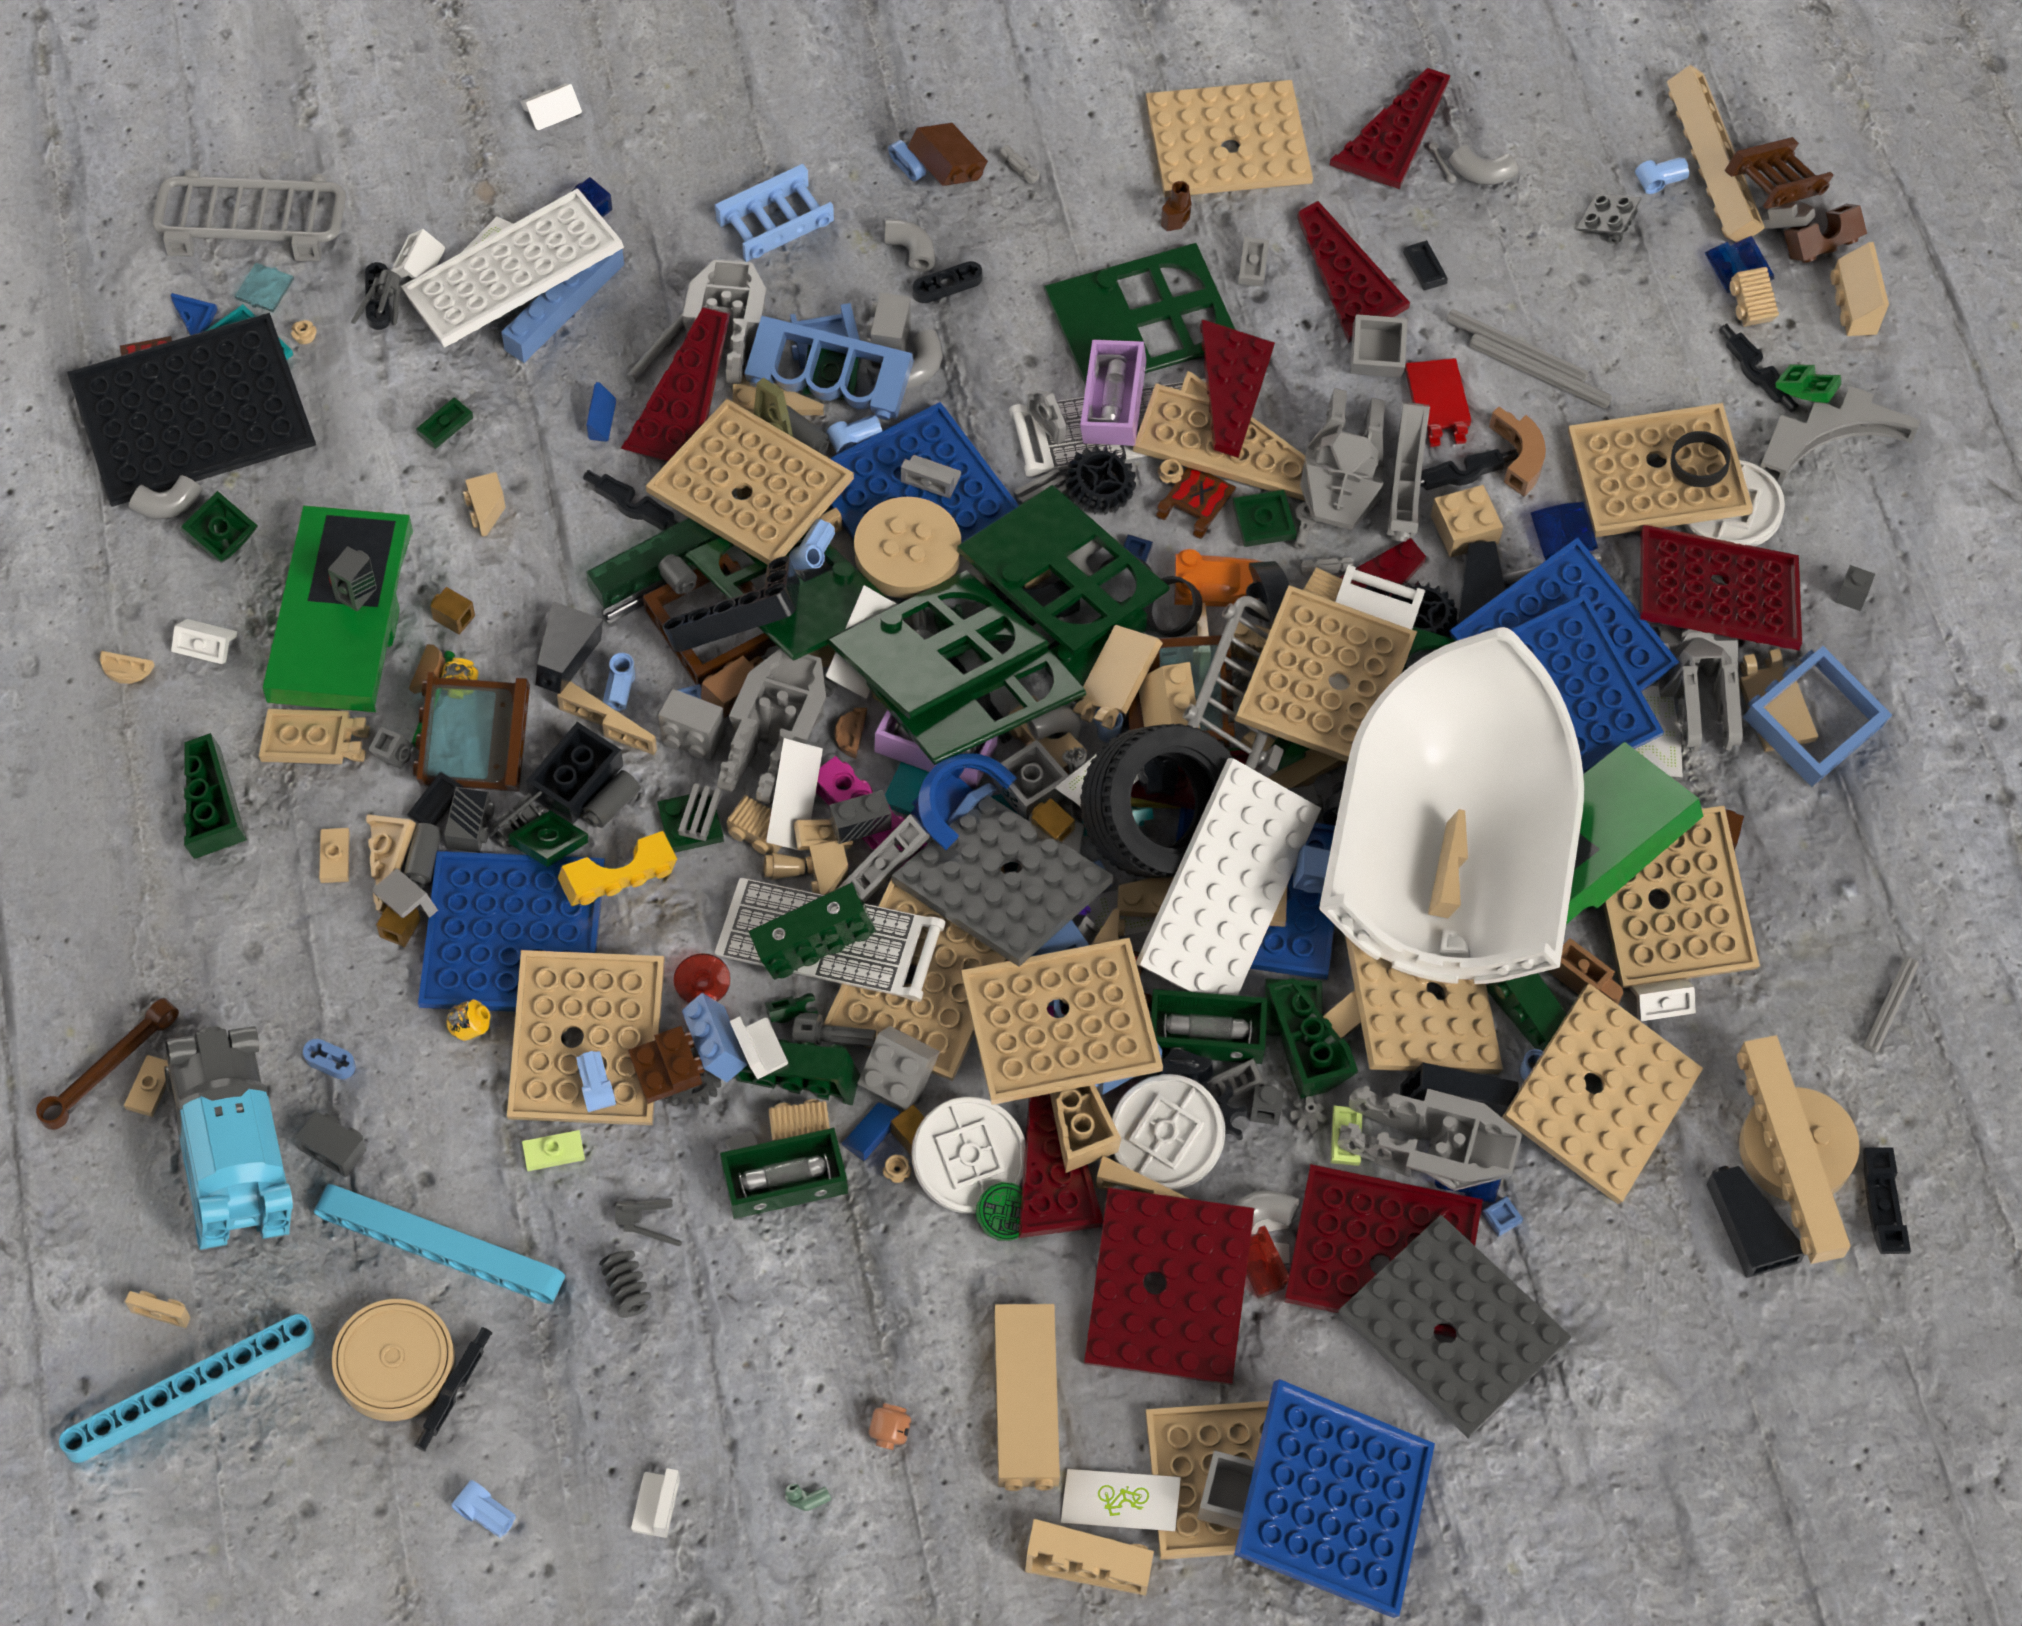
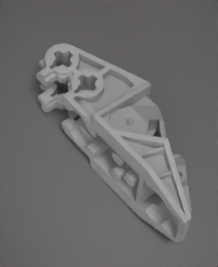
M714 259L689 283L682 318L688 333L702 307L730 313L723 346L724 349H731L730 354L728 353L726 382L740 384L761 316L766 313L764 303L767 289L753 263Z
M1334 388L1326 413V424L1307 446L1300 488L1313 520L1352 530L1377 505L1379 491L1383 486V421L1385 401L1371 398L1364 420V425L1366 426L1363 436L1343 432L1346 422L1347 391Z
M1663 624L1658 636L1677 658L1679 664L1658 679L1657 683L1660 697H1674L1677 721L1683 725L1682 747L1684 746L1685 748H1690L1693 752H1698L1701 746L1702 728L1697 671L1698 667L1703 666L1704 674L1707 677H1712L1715 674L1716 668H1718L1717 679L1711 693L1717 701V719L1723 724L1722 747L1725 750H1731L1732 746L1741 745L1743 734L1740 707L1741 691L1738 676V640L1727 636Z
M778 649L748 673L729 714V719L736 734L731 742L728 761L721 764L717 783L719 789L733 792L753 757L758 753V746L760 741L775 745L776 749L770 755L768 772L760 777L756 799L767 804L773 803L784 738L806 744L813 728L824 717L823 705L826 700V691L821 658L807 654L793 661L781 649Z
M1364 1086V1089H1354L1352 1094H1350L1348 1105L1352 1110L1416 1137V1139H1409L1408 1142L1390 1138L1389 1133L1386 1132L1378 1133L1377 1137H1371L1363 1134L1359 1125L1349 1123L1348 1126L1341 1125L1338 1146L1342 1149L1407 1177L1411 1176L1412 1169L1426 1173L1453 1191L1507 1178L1512 1175L1522 1134L1486 1104L1427 1089L1424 1101L1394 1093L1392 1097H1383L1381 1099L1371 1092L1368 1086ZM1421 1138L1430 1140L1428 1153L1420 1152L1417 1149V1142Z

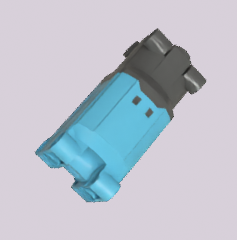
M214 1026L204 1028L195 1033V1039L193 1035L166 1039L168 1066L164 1067L165 1080L168 1092H173L177 1110V1130L196 1221L195 1229L199 1250L226 1246L230 1230L256 1226V1230L260 1232L262 1239L289 1235L293 1209L292 1194L289 1184L286 1183L267 1088L261 1082L255 1053L259 1052L256 1026L228 1030V1037L226 1029Z

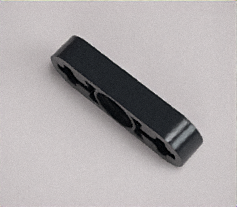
M968 261L918 278L913 283V298L919 303H929L976 287L982 281V267L977 262ZM949 278L955 283L951 286H944L941 284V281Z
M374 262L366 267L365 297L372 287L375 273L388 270L385 264ZM387 297L380 319L375 318L376 309H378L381 299L374 300L371 298L366 306L367 322L372 329L382 330L389 326L391 322L390 297Z

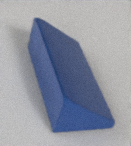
M600 382L594 384L586 426L589 440L606 442L610 436L616 398Z
M878 1102L842 1142V1146L862 1161H865L891 1132V1120L901 1113L892 1107Z

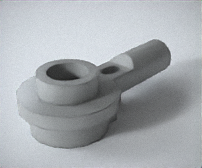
M1306 502L1299 504L1295 513L1299 522L1298 525L1300 526L1295 542V547L1298 549L1305 548L1309 530L1319 522L1313 520Z

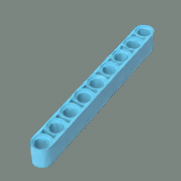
M326 1185L314 1209V1213L325 1221L546 1304H553L565 1279V1274L552 1266L336 1185Z
M302 1314L291 1315L67 1428L60 1435V1448L70 1461L74 1463L84 1462L307 1349L315 1339V1333L310 1320ZM306 1328V1331L302 1335H293V1332L296 1329ZM274 1341L279 1343L277 1347L272 1350L265 1349L267 1344H269L270 1342ZM242 1356H251L247 1363H237ZM223 1370L219 1377L210 1378L213 1371ZM187 1384H195V1387L190 1392H182V1389ZM159 1398H167L164 1405L154 1406V1403ZM139 1412L136 1419L126 1421V1417L130 1413ZM111 1426L107 1434L98 1435V1431L102 1427ZM82 1440L79 1448L75 1450L69 1449L74 1441Z

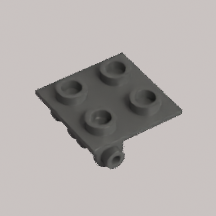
M1596 193L1576 230L1607 233L1609 242L1617 244L1622 241L1624 232L1629 229L1633 216L1638 212L1637 207L1642 198Z
M538 792L535 796L531 793L527 794L512 808L515 811L513 814L510 810L505 812L492 825L494 831L489 837L491 838L497 834L499 837L496 840L502 848L510 847L509 834L521 828L518 823L524 826L545 813L540 805L537 807L533 805V802L542 792Z

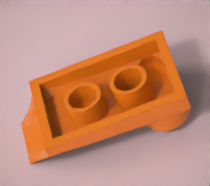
M1184 549L1179 554H1175V576L1192 583L1200 592L1202 603H1205L1206 606L1227 607L1228 604L1234 605L1238 598L1245 596L1247 587L1253 583L1248 567L1249 563L1262 561L1247 558L1200 555L1199 552L1193 549ZM1175 583L1174 605H1193L1192 594L1186 584Z

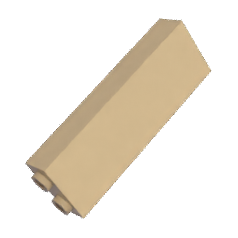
M995 1304L998 1487H1005V1490L1019 1491L1023 1487H1035V1489L1041 1491L1051 1490L1053 1486H1059L1060 1480L1055 1305Z

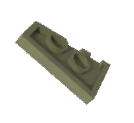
M763 377L756 384L754 415L793 437L784 391Z

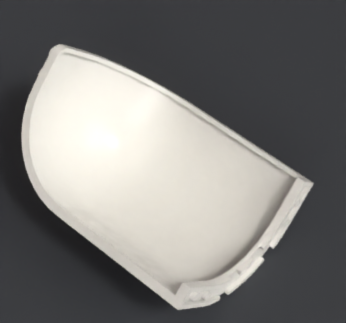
M1500 627L1447 644L1411 665L1383 691L1371 706L1355 735L1349 754L1319 909L1358 948L1376 960L1381 957L1392 962V968L1420 978L1458 984L1459 979H1474L1475 984H1486L1560 968L1583 813V768L1575 730L1559 690L1544 666L1513 631ZM1458 809L1465 810L1468 859L1459 868L1461 906L1449 918L1428 915L1446 823ZM1444 929L1457 932L1467 942L1470 958L1441 956L1440 949Z

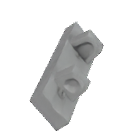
M910 814L837 889L852 882L865 904L931 836L920 821ZM896 845L902 847L904 850L901 852Z

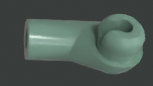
M790 1484L785 1489L786 1501L791 1506L803 1511H810L831 1501L826 1487L812 1493L802 1490L798 1484Z

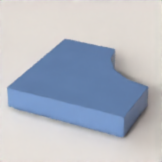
M986 783L969 792L949 817L946 824L949 826L957 818L966 815L986 795L991 797L997 788L991 783Z

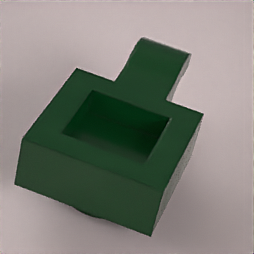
M806 993L795 999L793 996L765 1003L771 1023L789 1022L793 1017L798 1016L799 1013L818 1014L816 1007L806 1008L808 1002L815 1001L813 993Z

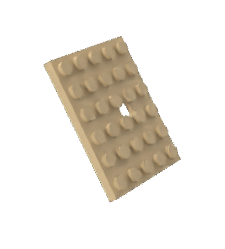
M1292 80L1146 93V105L1164 197H1171L1172 185L1177 181H1184L1189 185L1190 195L1312 184L1313 175ZM1227 140H1234L1239 143L1240 147L1237 152L1230 153L1225 147H1221L1222 143Z
M726 399L646 485V492L768 565L774 559L786 556L810 529L815 520L819 519L852 482L854 473L736 403ZM747 486L752 490V495L745 500H738L732 495V491L735 488L742 489Z
M1723 403L1577 424L1568 427V434L1595 538L1641 531L1643 525L1663 528L1752 514L1753 506ZM1694 431L1710 432L1721 437L1728 445L1730 450L1729 469L1726 476L1719 483L1709 487H1693L1681 482L1674 475L1670 464L1672 449L1675 442L1687 433ZM1706 443L1685 445L1675 455L1678 465L1683 470L1698 476L1714 474L1726 464L1723 454L1716 447ZM1651 454H1658L1659 457L1666 459L1667 463L1662 467L1655 468L1647 463V459Z
M1289 585L1235 721L1348 762L1352 743L1364 717L1383 691L1402 673L1417 631ZM1336 674L1344 675L1347 677L1349 687L1345 690L1334 689L1329 683V678L1334 677Z
M1725 806L1703 808L1704 817L1603 903L1622 989L1684 978L1691 979L1753 970L1760 967ZM1660 889L1668 895L1669 904L1666 908L1656 909L1649 903L1648 896L1652 890Z
M891 878L878 907L925 917H937L946 922L944 930L939 933L921 990L924 992L922 1000L916 1002L896 995L842 984L824 1021V1026L876 1030V1037L878 1033L891 1026L940 1051L931 1073L953 1081L975 1034L961 970L1006 962L1008 959L893 884ZM922 926L911 965H918L929 930L927 927ZM904 983L903 987H911V984Z
M1345 935L1369 1069L1414 1071L1424 1062L1479 1074H1499L1503 1070L1486 984H1475L1474 979H1459L1458 984L1446 983L1401 972L1392 968V962L1381 957L1378 960L1372 958ZM1434 982L1443 988L1445 992L1443 1000H1437L1434 994L1427 992L1428 983Z
M1130 938L1032 956L1020 967L1011 961L961 970V977L991 1105L1163 1071V1064ZM1059 999L1064 1004H1067L1069 1006L1068 1014L1062 1018H1054L1049 1015L1047 1007L1051 1001Z
M521 950L507 1108L508 1120L653 1125L654 1102L647 1104L628 1050L654 1041V1035L660 1033L664 956ZM570 1027H576L584 1034L582 1043L574 1048L565 1046L561 1041L562 1034ZM600 1051L607 1079L611 1082L616 1105L588 1112L581 1088L584 1086L579 1074L576 1057L586 1052Z
M1588 983L1582 989L1502 1118L1615 1203L1620 1204L1630 1191L1703 1068ZM1593 1073L1601 1079L1603 1086L1600 1093L1592 1094L1586 1090V1082L1584 1080L1586 1074Z
M1269 1401L1146 1409L1151 1474L1181 1477L1175 1531L1157 1530L1160 1560L1234 1555L1240 1530L1199 1520L1197 1516L1214 1450L1256 1461Z

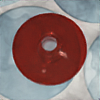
M706 953L687 957L678 965L674 973L675 990L680 998L687 1003L692 1002L701 993L718 1002L726 995L731 983L727 965L720 958ZM701 981H705L708 983L706 986L703 987L698 986V983Z

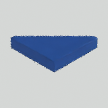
M174 293L171 294V300L190 336L204 332L209 328L218 310L216 304Z

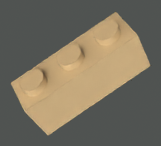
M1868 242L1839 258L1835 269L1830 274L1831 284L1835 285L1836 305L1840 306L1841 309L1840 322L1842 326H1845L1847 336L1877 335L1889 306L1874 242Z
M1190 662L1162 666L1146 675L1139 688L1144 727L1162 724L1188 725L1189 721L1183 718V714L1190 704L1194 706L1196 704Z

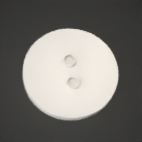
M1739 460L1753 506L1752 514L1683 524V526L1690 534L1730 541L1736 544L1758 546L1772 537L1782 522L1785 501L1781 487L1766 470L1753 463Z
M1162 1074L1140 1081L1123 1095L1112 1115L1114 1125L1121 1137L1119 1151L1114 1154L1116 1161L1171 1190L1182 1189L1201 1180L1212 1170L1223 1150L1225 1122L1220 1106L1211 1093L1202 1085L1184 1076Z
M978 1097L955 1098L937 1106L920 1123L912 1144L913 1169L922 1189L936 1203L954 1212L976 1214L978 1200L990 1186L1000 1182L1014 1183L1020 1186L1023 1180L1026 1141L1015 1119L997 1104L991 1105V1101Z

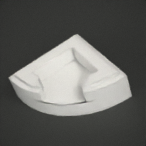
M1444 929L1440 949L1441 956L1470 958L1467 942L1457 932Z

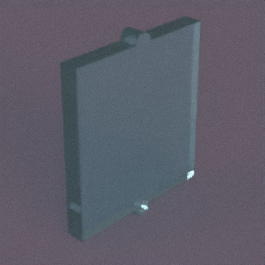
M255 263L236 293L235 299L248 303L253 308L259 307L274 312L292 284L294 276L278 271L276 267L269 268Z

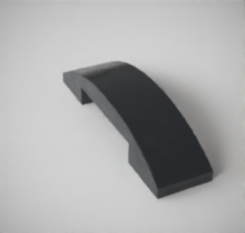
M1277 562L1249 563L1248 567L1253 582H1258L1270 616L1268 626L1271 630L1290 584Z
M1864 1148L1863 1162L1867 1206L1880 1254H1910L1911 1248L1907 1225H1903L1895 1181L1898 1172L1894 1148Z

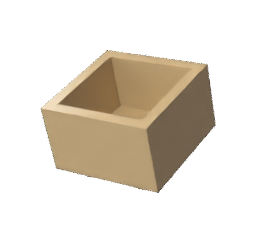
M1484 485L1434 498L1431 518L1450 558L1466 554L1469 543L1483 540L1486 542L1496 541V545L1499 544L1503 525Z

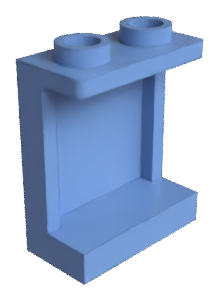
M851 303L840 305L841 314L797 321L796 315L790 314V323L860 340ZM794 341V345H791L793 360H798L800 369L803 370L806 366L808 344Z

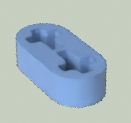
M898 140L888 146L890 157L910 180L915 182L926 175L925 166L902 140Z
M312 1039L304 1045L303 1056L310 1067L337 1079H347L354 1074L356 1064L352 1054L321 1039ZM321 1049L323 1056H325L316 1055L313 1058L311 1052H317ZM346 1060L348 1066H342L340 1069L337 1068L334 1062L342 1063Z

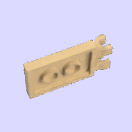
M1115 625L1083 686L1086 696L1081 697L1083 700L1075 705L1073 712L1081 715L1080 718L1089 723L1092 722L1094 717L1096 721L1102 722L1101 725L1104 728L1112 730L1119 712L1126 714L1163 643L1156 637ZM1097 707H1099L1100 709L1097 711L1095 715V710Z
M1780 649L1769 650L1770 658L1765 659L1767 668L1758 670L1754 654L1743 656L1744 663H1741L1739 667L1744 677L1740 678L1739 683L1746 704L1758 694L1761 697L1766 694L1764 690L1775 679L1779 682L1784 679L1782 675L1788 668L1783 667ZM1795 681L1764 708L1800 745L1816 742L1818 734L1799 685ZM1758 733L1764 752L1775 750Z
M268 709L259 758L261 762L342 764L343 757H346L353 761L364 762L366 751L361 749L362 742H350L351 735L368 738L370 727L366 726L365 717L353 719L348 711Z

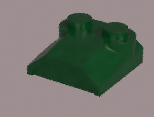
M217 491L181 526L180 531L186 535L187 540L192 545L201 547L217 561L223 563L248 541L258 528V525Z

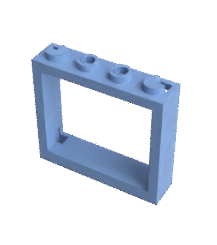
M1824 646L1816 652L1811 649L1800 660L1802 664L1798 667L1793 664L1782 675L1784 679L1780 682L1775 679L1764 690L1766 692L1764 696L1756 695L1747 704L1750 708L1743 716L1811 787L1817 784L1881 729L1892 716ZM1814 665L1870 720L1821 763H1818L1764 708Z

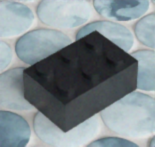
M576 722L526 780L528 794L531 793L535 796L541 791L542 794L535 801L574 824L584 813L583 807L624 766L622 751L587 727Z

